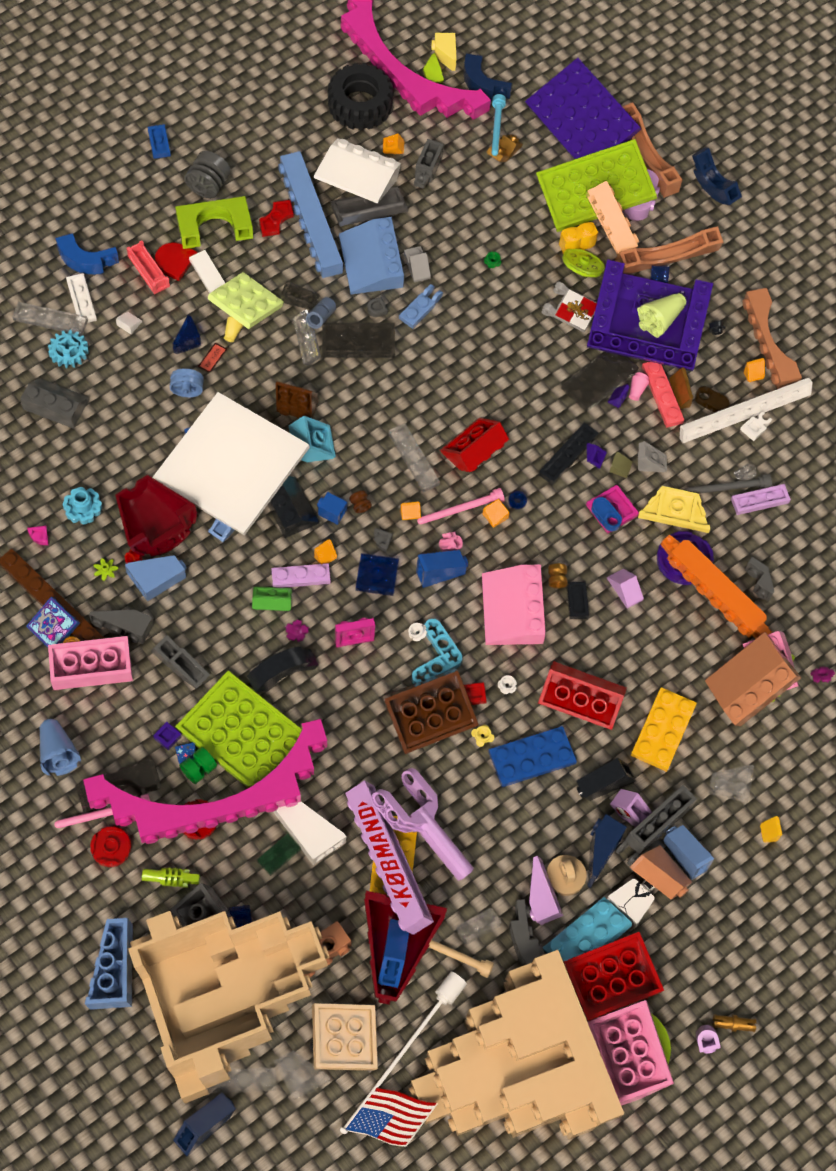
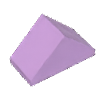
M622 569L607 577L627 609L643 601L644 598L636 575Z

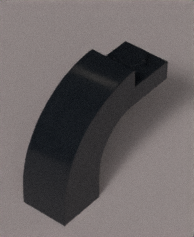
M301 646L279 652L256 666L247 677L255 692L267 691L284 677L299 671L315 670L319 664L310 649L303 650Z

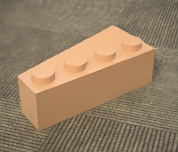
M605 181L588 190L586 196L618 256L621 251L637 248L639 240L635 233L632 234L628 218L624 217L623 209L619 201H616L612 187Z

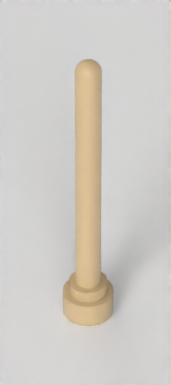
M431 940L429 943V948L476 968L481 976L489 977L494 962L487 959L486 961H479L434 940Z

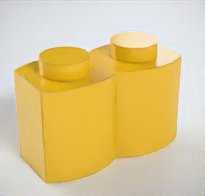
M586 222L578 227L564 229L559 240L562 252L564 253L567 249L585 250L595 246L598 231L594 223Z

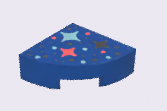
M194 743L175 747L179 764L186 758L193 757L192 754L195 752Z

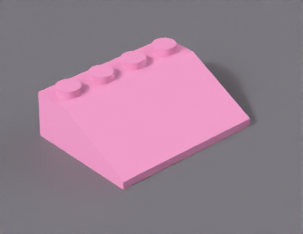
M518 565L482 573L485 645L543 644L545 639L541 565Z
M646 1000L588 1021L621 1106L642 1099L674 1084Z

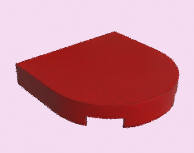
M167 243L157 250L155 262L163 274L180 281L191 266L189 257L197 254V251L190 248L183 249L180 243Z

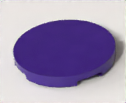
M688 531L670 534L680 543L683 540H689L712 563L714 562L713 551L706 540ZM660 545L656 559L662 574L674 583L692 585L691 582L684 579L678 569L673 568L667 560L669 555Z

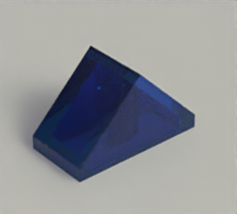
M187 315L173 342L175 354L201 346L199 332L190 315Z

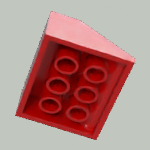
M640 932L563 961L587 1022L664 991Z

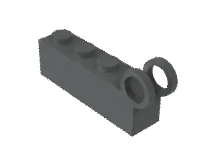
M682 785L629 833L626 840L617 848L616 853L618 855L621 854L630 845L636 851L627 862L631 866L646 849L693 807L697 798Z

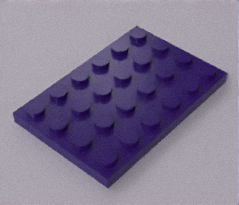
M576 58L525 101L527 106L574 159L625 143L641 130L634 119L579 58Z

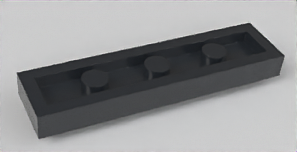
M584 422L541 468L538 475L554 485L587 449V443L592 444L598 437L599 432Z

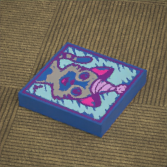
M51 597L26 627L48 647V645L63 643V640L69 637L80 622L55 598Z

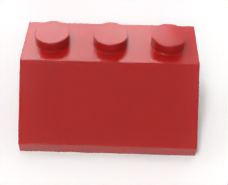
M478 418L440 449V451L459 470L472 472L478 468L479 464L488 460L496 450L501 449L509 438L500 421Z

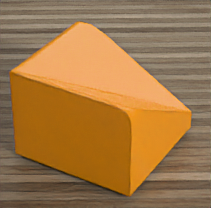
M499 499L483 508L482 514L493 528L509 518V511Z

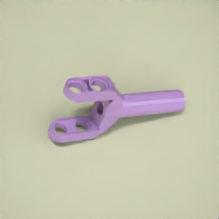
M407 769L402 773L401 777L404 787L421 806L410 816H408L390 792L383 789L374 792L371 796L373 805L394 830L404 833L419 832L458 881H461L473 871L474 867L435 821L434 817L438 809L437 794L416 769ZM407 774H410L413 777L414 782H411L408 779ZM420 790L426 793V798L421 795ZM378 795L383 796L385 803L380 801ZM391 810L396 812L398 819L393 817Z

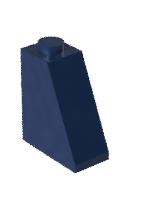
M220 1093L183 1122L173 1141L186 1156L190 1155L231 1118L236 1110L233 1102L223 1093Z

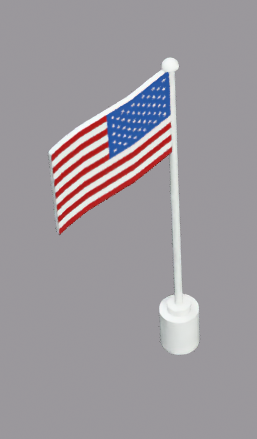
M451 971L435 991L438 995L436 997L438 1003L345 1126L340 1128L342 1134H346L349 1131L365 1134L391 1145L407 1146L438 1105V1103L420 1101L400 1092L380 1089L379 1087L441 1004L447 1005L448 1003L452 1005L466 987L467 983L459 975Z

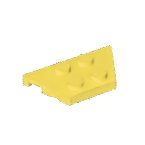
M662 486L638 515V518L705 533L710 531V525L707 524L705 518V510L701 506L700 496L693 492Z

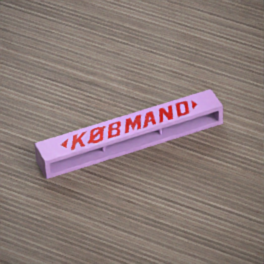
M364 780L345 793L348 799L347 805L355 815L354 821L362 831L361 838L368 845V854L376 864V873L384 883L383 889L391 899L390 905L393 911L397 913L400 928L414 935L434 921L393 828L372 803L371 796L376 792L375 786Z

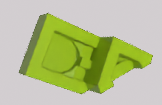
M433 53L423 68L424 77L435 83H443L442 71L436 54Z

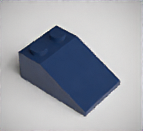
M607 814L603 819L599 818L590 834L593 838L590 843L587 882L589 888L592 887L627 828Z

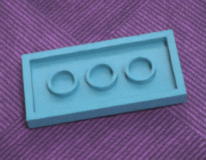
M603 897L543 947V951L548 954L559 950L562 960L566 961L614 942L632 927V922L609 900Z

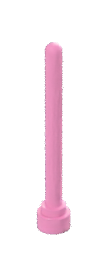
M501 488L492 490L488 496L422 516L417 519V522L422 525L494 502L497 499L503 503L505 502Z
M149 794L140 795L142 799L150 801ZM109 807L57 820L54 825L56 828H62L113 815L112 808Z

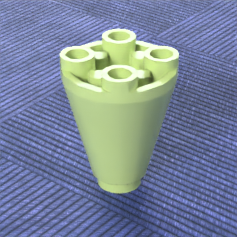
M677 293L638 307L640 328L659 338L686 305L685 297Z

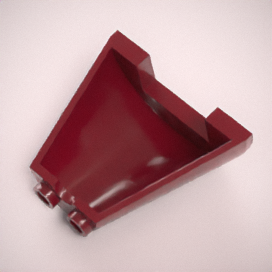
M149 475L136 481L134 488H125L115 494L127 543L131 550L138 555L150 554L151 556H158L171 551L191 533L190 527L196 522L197 511L195 505Z

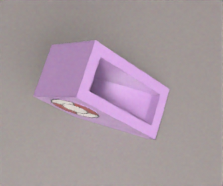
M621 789L610 803L617 814L635 828L652 813L638 793Z

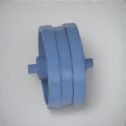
M177 369L172 372L170 377V390L172 393L181 397L191 398L199 396L203 392L204 377L198 371Z

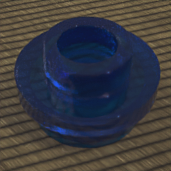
M521 491L511 493L508 499L509 505L514 509L524 508L527 504L526 495ZM518 499V500H520L521 502H520V503H517V502H515L514 500Z

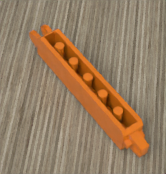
M668 535L661 542L660 545L669 555L667 557L669 564L673 568L678 569L684 579L691 582L701 595H705L710 600L711 605L719 609L728 621L733 622L741 634L746 635L748 638L753 636L757 639L764 632L767 634L772 633L771 629L765 624L767 620L766 614L689 540H683L680 543L671 535Z

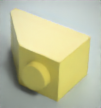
M435 33V39L431 40V50H434L437 59L450 70L455 71V33Z

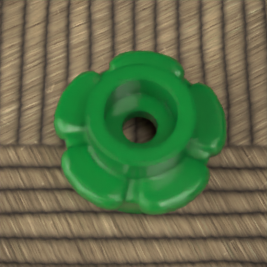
M489 252L486 258H484V263L489 268L499 267L501 265V257L497 252Z

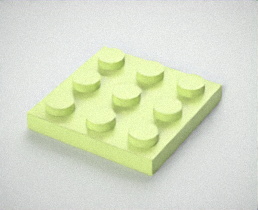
M244 272L208 295V300L248 329L282 308L284 301Z

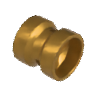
M561 563L549 565V586L556 589L566 587L568 585L565 576L567 574V566Z

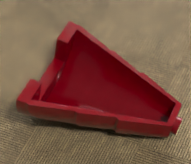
M366 890L364 903L368 926L367 936L371 955L369 963L374 996L379 998L378 1003L390 1005L391 1001L396 1002L414 975L417 964L430 946L429 943L445 918L447 908L426 904L434 922L414 935L409 933L405 962L398 988L378 984L389 922L390 919L399 920L397 913L391 908L390 897Z

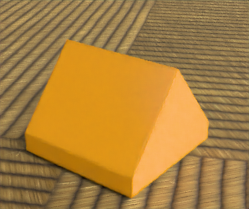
M419 501L401 504L400 514L402 520L421 518Z

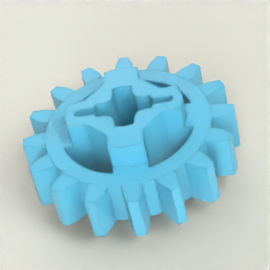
M63 330L62 335L56 333V339H50L51 344L48 345L49 356L52 357L53 363H58L59 367L65 364V368H68L69 365H72L74 368L75 363L81 365V359H87L86 354H89L88 342L85 341L83 335L79 337V332L72 334V331L69 330L66 334Z

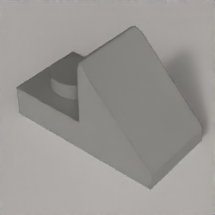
M421 246L404 250V256L413 282L431 279L427 253H423Z
M645 441L639 443L638 470L667 472V455Z

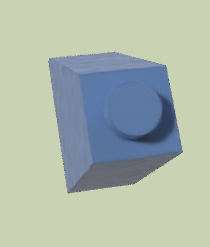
M175 555L125 564L127 575L147 602L186 578L185 570L187 568L182 560L178 561Z
M684 825L678 828L674 826L666 832L667 835L663 841L690 880L695 879L709 869L714 858Z

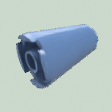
M47 719L40 725V767L46 775H50V773H56L57 776L67 774L77 768V762L81 761L80 754L59 721Z

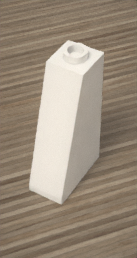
M298 802L293 807H279L274 811V814L312 865H315L346 843V835L302 802Z

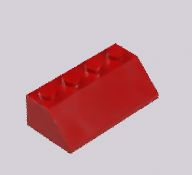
M553 661L538 704L612 730L627 687Z

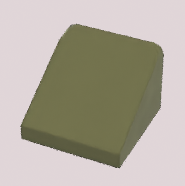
M616 451L610 473L627 478L633 462Z

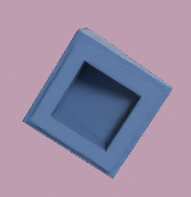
M216 519L208 532L224 542L234 532V529Z

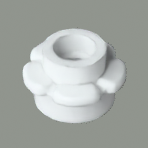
M413 623L409 627V637L413 638L414 641H420L427 635L424 624Z
M503 676L498 681V688H500L502 693L515 692L517 682L512 676Z

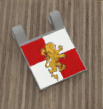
M557 282L553 291L558 295H564L557 309L551 304L545 303L541 313L585 332L595 314L597 303L568 289L563 283Z

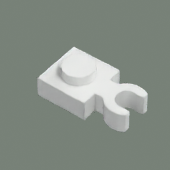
M761 412L757 418L751 417L740 429L753 441L765 432L767 426L772 421L771 418L768 420L762 418L765 414L764 412Z

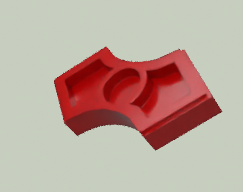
M291 200L273 202L272 211L267 216L259 219L262 237L279 235L282 223L294 217Z

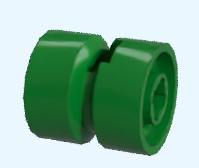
M203 747L196 750L192 754V758L188 757L179 764L182 772L193 784L201 781L204 778V773L209 774L217 767L214 758Z

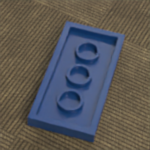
M563 726L494 747L488 751L501 787L575 765L577 762Z

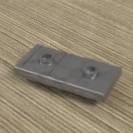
M398 187L390 188L378 203L358 195L331 201V208L340 227L408 212V207Z

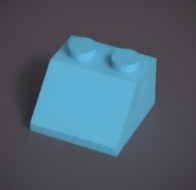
M306 416L288 425L290 434L310 446L302 457V461L314 462L334 459L336 457L330 425Z

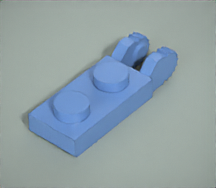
M430 284L399 315V319L413 329L435 307V304L441 299L443 292L439 290L430 299L428 296L435 288V286Z

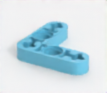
M436 619L427 620L425 626L427 631L426 637L439 656L413 671V684L422 681L421 679L417 680L418 674L420 676L425 675L424 680L451 669H457L462 663L461 652L442 624ZM430 626L436 627V633L438 635L436 638L435 632L433 630L429 631ZM440 640H446L449 645L441 648L437 643ZM450 654L452 655L453 658L457 657V661H456V662H454L453 660H452V661H449V660H450ZM439 664L442 666V671L434 672L431 667Z

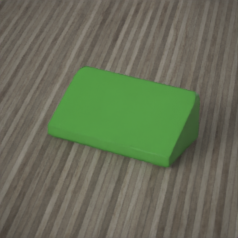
M254 587L252 608L257 610L290 611L292 589Z

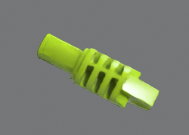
M166 867L161 870L143 869L142 881L160 882L162 886L188 888V884L199 885L200 875L191 874L189 869Z

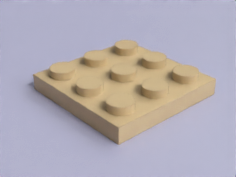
M314 1003L312 1005L314 1069L377 1070L375 1005Z

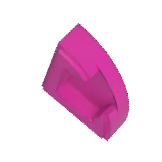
M47 526L27 528L29 536L34 542L40 545H49Z

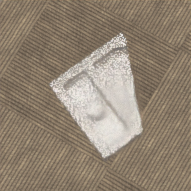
M754 765L712 773L708 794L747 803Z
M294 1051L274 1061L293 1100L330 1081V1077L320 1069H314L313 1064Z

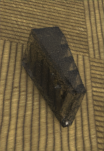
M286 281L279 299L284 301L285 304L312 310L316 306L319 294ZM308 298H312L311 303L307 302Z

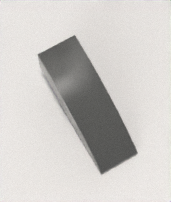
M168 635L151 650L167 667L195 689L210 676L183 647L180 648Z

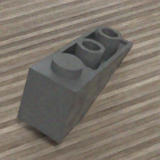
M137 610L91 611L89 613L90 620L94 626L109 629L112 634L117 636H128V640L133 643L139 642L144 644L154 625L151 616Z

